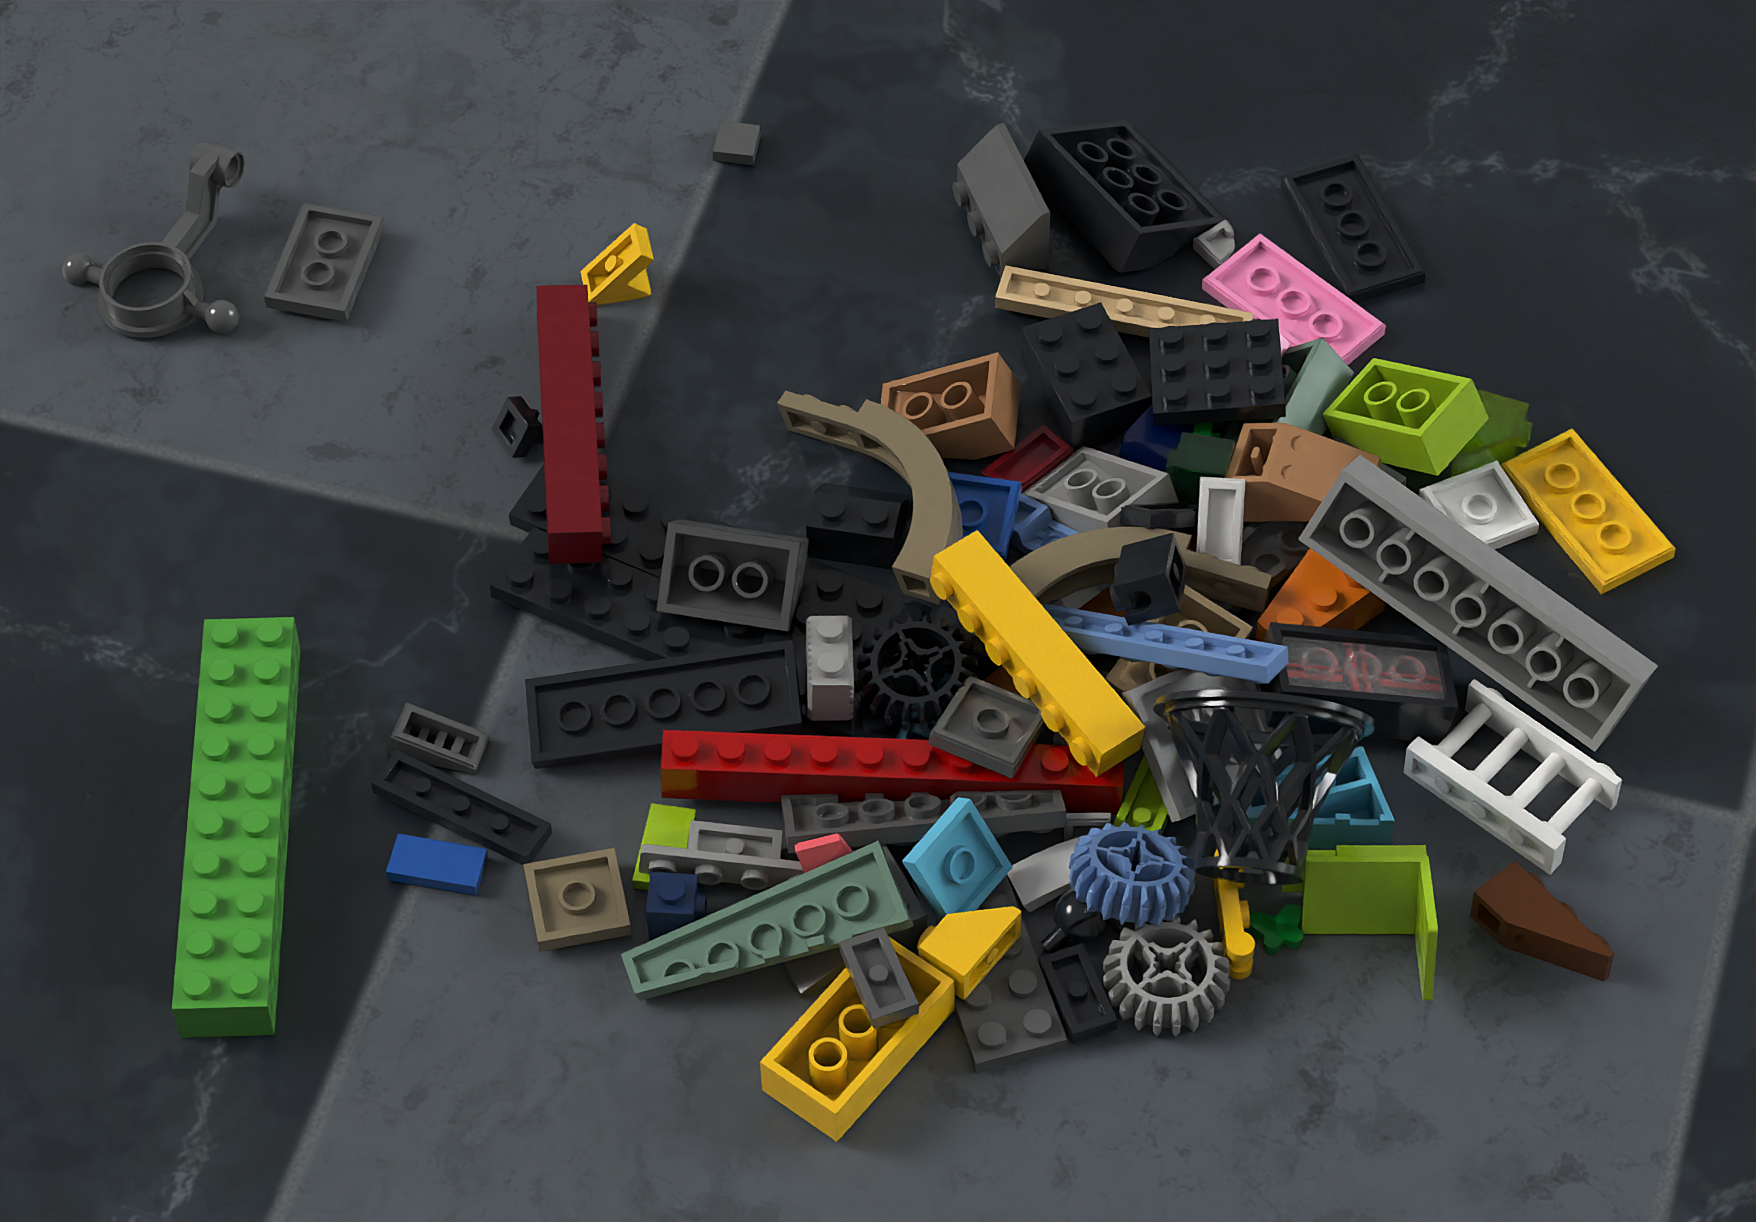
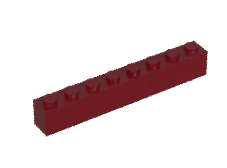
M587 285L536 286L549 564L602 562V544H611L610 517H601V512H609L608 485H599V480H607L606 454H598L597 449H605L604 422L596 423L595 419L603 418L602 392H594V387H601L600 361H592V357H599V332L590 331V327H597V302H588Z

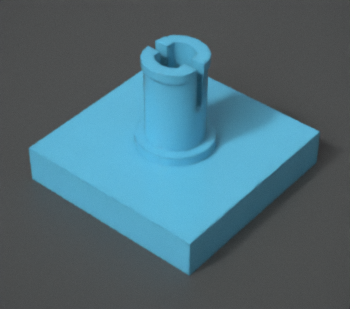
M958 797L902 861L939 921L950 913L976 911L1013 868L972 800Z

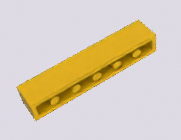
M978 530L934 555L930 583L936 595L942 600H948L957 611L958 618L963 627L970 633L975 632L985 644V649L990 659L996 665H1002L1012 676L1018 692L1024 698H1030L1041 710V716L1045 724L1053 732L1058 731L1069 744L1070 751L1079 764L1087 765L1097 777L1140 750L1146 728L1144 724Z

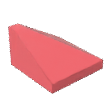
M837 833L794 845L804 873L852 852L849 845Z

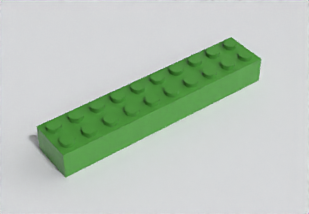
M294 617L204 619L172 1012L180 1038L275 1035L301 651Z

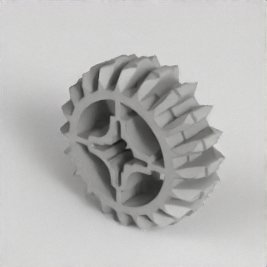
M1177 914L1174 921L1163 922L1162 919L1159 926L1148 925L1144 922L1141 928L1135 924V931L1123 928L1120 933V940H1112L1109 946V955L1106 956L1103 962V971L1105 972L1103 987L1105 992H1109L1108 1000L1111 1007H1120L1119 1015L1122 1021L1135 1017V1026L1138 1031L1149 1024L1153 1026V1032L1156 1037L1162 1031V1028H1170L1176 1037L1180 1033L1182 1025L1195 1032L1199 1026V1019L1210 1023L1214 1017V1009L1221 1010L1225 1003V994L1230 989V978L1228 977L1230 974V962L1228 958L1224 957L1225 949L1222 942L1213 943L1214 935L1211 929L1198 933V924L1195 919L1185 926L1180 924V918ZM1135 964L1142 968L1143 981L1138 985L1129 974ZM1195 965L1204 976L1199 986L1192 982V975L1190 974L1191 968Z

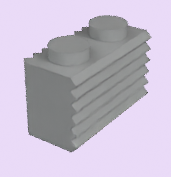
M810 616L806 621L807 717L812 721L850 720L853 718L852 618L849 616Z

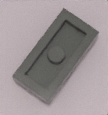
M884 927L839 942L840 954L874 1029L919 1014V1003Z

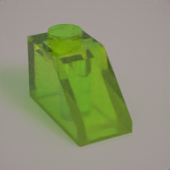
M1479 390L1478 394L1489 419L1453 458L1451 477L1496 460L1501 466L1502 463L1515 457L1519 446L1526 448L1533 429V423L1527 421L1529 403Z

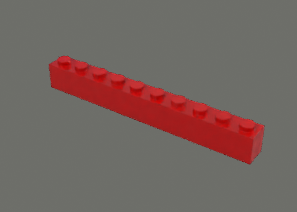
M663 730L662 798L781 803V795L839 794V802L865 801L866 793H884V799L905 801L911 797V792H929L930 795H934L940 800H950V797L957 791L992 792L1060 789L1066 813H1111V815L1117 816L1123 796L1124 760L1096 777L1087 765L1083 766L1075 760L1069 745L1034 744L1014 777L1010 778L928 744L929 740Z

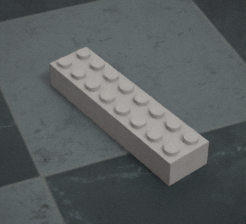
M1359 455L1341 471L1298 538L1302 543L1594 752L1611 734L1658 667L1654 662L1362 455Z

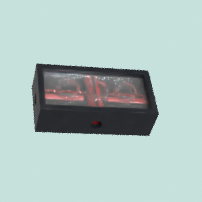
M1270 623L1263 642L1288 646L1289 663L1269 683L1261 684L1262 692L1319 699L1362 711L1375 720V730L1371 735H1368L1369 737L1414 741L1419 736L1426 742L1440 743L1446 737L1459 707L1448 649L1437 638ZM1264 710L1267 727L1276 728L1287 712ZM1307 716L1311 731L1337 733L1343 727V725L1328 720Z

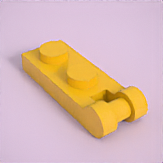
M1216 849L1214 857L1219 856L1218 849ZM1240 868L1238 872H1244L1243 868ZM1212 878L1220 939L1225 949L1224 957L1228 958L1230 962V974L1228 976L1237 980L1245 979L1252 972L1255 941L1250 934L1244 932V929L1250 928L1248 901H1240L1238 889H1244V883Z

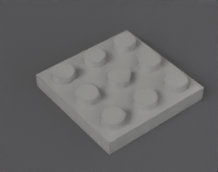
M1181 668L1121 693L1123 701L1146 727L1141 746L1172 822L1196 814V804L1190 791L1182 762L1175 748L1171 730L1167 728L1169 724L1153 711L1154 700L1165 694L1190 690L1257 691L1255 684L1248 683L1241 678L1224 675L1213 677L1204 674L1202 671ZM1214 708L1181 711L1185 718L1209 723ZM1235 708L1246 730L1273 732L1272 727H1267L1264 710ZM1196 734L1204 745L1205 736ZM1254 744L1257 750L1262 746L1261 744ZM1280 747L1270 757L1272 764L1282 755ZM1190 754L1192 763L1198 775V764L1195 762L1192 755ZM1231 755L1225 767L1231 780L1235 779L1240 767L1233 755ZM1213 792L1214 805L1219 804V801Z

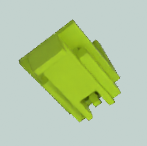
M1336 845V850H1307L1304 865V881L1299 884L1281 885L1282 892H1303L1301 922L1303 934H1414L1422 1000H1433L1438 925L1426 845ZM1287 857V859H1286V861H1285L1286 864H1289V858H1288V857Z

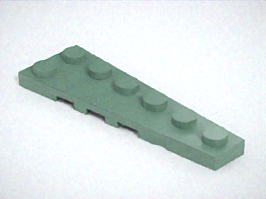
M876 841L626 951L621 956L633 991L641 1001L838 948L840 941L884 927L886 933L890 934L913 927V923L884 849L880 842Z

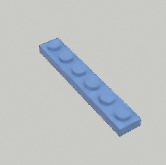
M1051 604L1043 605L1044 609L1074 644L1087 654L1103 653L1120 656L1130 662L1147 661L1162 664L1169 669L1186 668L1202 671L1204 674L1213 677L1224 675L1241 678L1251 684L1269 683L1289 663L1288 646L1147 621L1128 626L1124 617Z

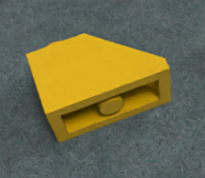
M1010 906L947 914L936 927L931 925L923 932L917 943L918 955L955 980V995L965 1000L1021 936V910Z

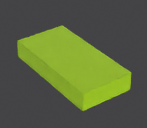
M651 803L641 847L643 844L688 849L691 820H697L696 809ZM640 847L632 879L633 889L648 891L650 875L639 872Z

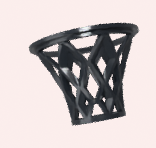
M1190 690L1173 692L1156 698L1153 711L1169 724L1167 728L1171 730L1175 748L1182 762L1187 782L1196 804L1197 860L1195 861V872L1210 878L1248 884L1293 885L1302 883L1304 881V865L1314 818L1326 799L1337 775L1350 758L1355 747L1360 745L1358 741L1374 732L1375 720L1362 711L1341 704L1270 692ZM1214 708L1209 723L1185 718L1181 711ZM1235 708L1287 712V714L1273 732L1245 729ZM1307 716L1328 720L1343 725V727L1337 733L1311 734ZM1196 734L1205 736L1204 745ZM1254 744H1261L1262 746L1257 750ZM1280 746H1289L1272 764L1270 757ZM1313 747H1322L1313 755ZM1336 747L1335 752L1316 771V765L1319 762H1321ZM1190 754L1192 755L1195 762L1198 764V775L1192 763ZM1231 755L1234 756L1240 766L1233 782L1225 769ZM1294 760V767L1278 786L1276 777ZM1261 789L1266 806L1254 824L1251 825L1246 811L1258 790ZM1213 792L1221 805L1216 818L1213 813ZM1298 808V814L1289 826L1288 818ZM1216 849H1218L1219 856L1214 857ZM1250 852H1256L1259 859L1247 858ZM1287 857L1289 858V864L1285 863ZM1240 868L1263 870L1264 874L1238 871Z

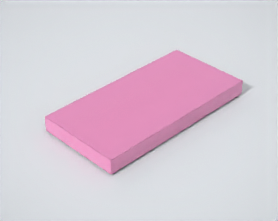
M1262 234L1257 235L1202 280V289L1227 308L1254 313L1253 320L1278 319L1279 334H1282L1290 343L1289 348L1324 338L1348 365L1385 335V324Z

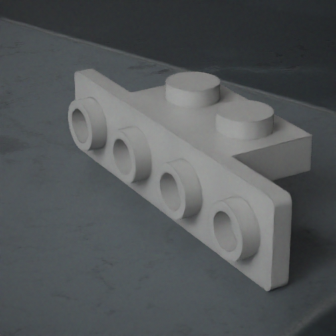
M691 820L688 849L643 844L639 862L640 873L649 875L651 872L697 874L698 882L702 884L735 883L751 890L772 888L804 873L799 861L780 859L783 830Z

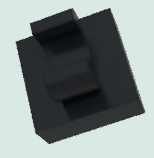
M522 396L507 397L492 427V431L512 458L526 457L533 443L539 444L543 442L542 424L537 419L540 413L536 409H530Z

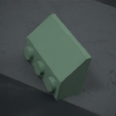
M1324 338L1288 348L1282 357L1286 417L1227 421L1221 432L1219 455L1232 459L1244 423H1288L1318 435L1324 434L1328 426L1322 414L1345 390L1354 371Z

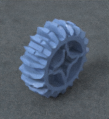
M1124 821L1120 827L1106 823L1102 830L1091 828L1088 835L1080 836L1079 842L1075 846L1074 854H1071L1068 867L1070 869V889L1076 891V900L1087 903V911L1101 912L1103 920L1109 918L1120 920L1121 926L1125 922H1134L1141 928L1144 922L1159 926L1162 919L1174 921L1177 913H1184L1185 907L1189 904L1190 896L1193 895L1196 880H1194V860L1188 857L1187 848L1177 846L1175 837L1165 838L1161 836L1160 829L1155 831L1146 830L1143 824L1139 828L1130 827Z

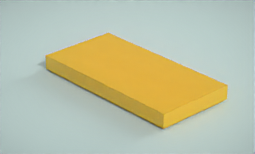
M1573 428L1501 464L1502 469L1528 508L1601 595L1674 558L1676 548Z

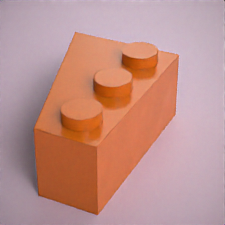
M1310 548L1257 621L1256 641H1264L1271 622L1357 630L1384 611L1385 601Z

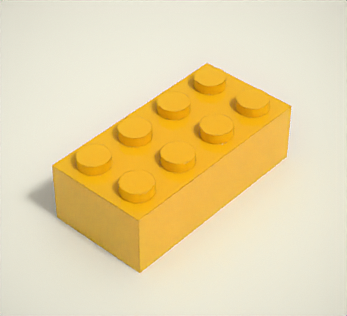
M890 937L889 940L919 1003V1014L874 1029L846 967L760 1061L762 1091L836 1142L955 1010V980Z

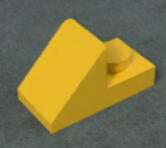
M633 223L580 271L583 285L588 286V302H597L598 306L644 298L651 295L646 268L654 261L647 228Z

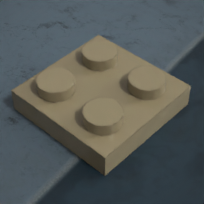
M615 847L523 864L539 952L632 935Z

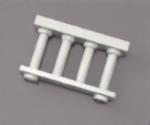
M1474 679L1468 686L1465 711L1468 714L1438 745H1431L1418 736L1407 747L1403 773L1551 875L1562 862L1566 838L1561 834L1594 799L1612 810L1617 805L1622 779L1616 776L1609 766L1597 763L1507 702L1497 690L1487 688ZM1483 724H1486L1505 737L1474 771L1465 769L1451 759ZM1522 749L1542 764L1511 796H1504L1487 783ZM1559 774L1579 789L1548 822L1541 821L1524 808Z

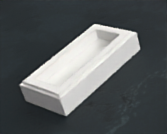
M1200 477L1197 553H1209L1220 560L1241 565L1245 479Z

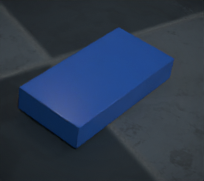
M398 834L386 869L387 880L477 896L488 860L487 848Z

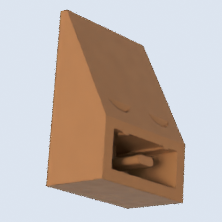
M1244 423L1225 478L1245 479L1243 522H1306L1311 520L1335 480L1347 465L1359 455H1362L1380 468L1381 459L1374 454L1288 423Z

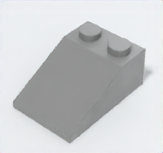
M1082 446L1022 493L1048 506L1054 521L1080 533L1101 528L1138 527L1120 522L1121 507H1125V505L1179 502L1168 473Z

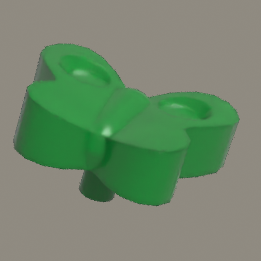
M1292 903L1284 906L1276 916L1262 912H1255L1250 915V928L1248 929L1252 935L1263 941V949L1266 954L1274 955L1278 953L1282 945H1287L1293 949L1302 947L1304 934L1299 929L1302 916L1301 908Z

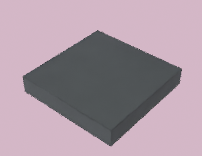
M969 676L963 682L965 687L959 688L930 732L928 744L1013 778L1046 726L1041 716V710L1032 700Z

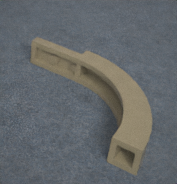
M785 391L777 405L789 431L872 456L890 466L908 483L913 493L912 522L905 544L892 565V569L902 593L941 605L943 600L936 595L930 583L934 555L962 539L963 527L961 511L953 485L940 454L929 438L901 414L867 399L860 410L856 412L846 405H832L822 402L809 394L802 396Z
M1112 527L1076 533L1052 541L1030 552L1009 567L1042 606L1044 604L1052 605L1074 592L1092 586L1114 583V566L1119 562L1122 546L1173 532L1188 570L1185 585L1202 596L1263 613L1268 601L1272 579L1271 574L1261 572L1256 567L1249 565L1241 566L1220 560L1209 553L1190 551L1191 535L1166 529H1146L1145 527ZM964 628L963 641H970L972 643L973 653L988 656L985 644L975 632L970 633Z

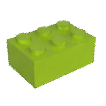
M1373 358L1322 414L1333 438L1337 435L1358 449L1379 456L1381 463L1436 476L1448 466L1489 419L1472 379Z

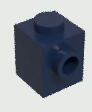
M651 872L646 907L649 941L706 917L707 893H699L697 874Z

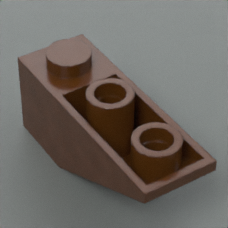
M1516 861L1512 862L1474 891L1470 917L1502 947L1601 981L1609 978L1614 952L1611 950L1608 942L1600 934L1592 933L1578 920L1576 913L1568 904L1559 902L1545 889L1544 884L1536 874L1530 871L1526 872Z

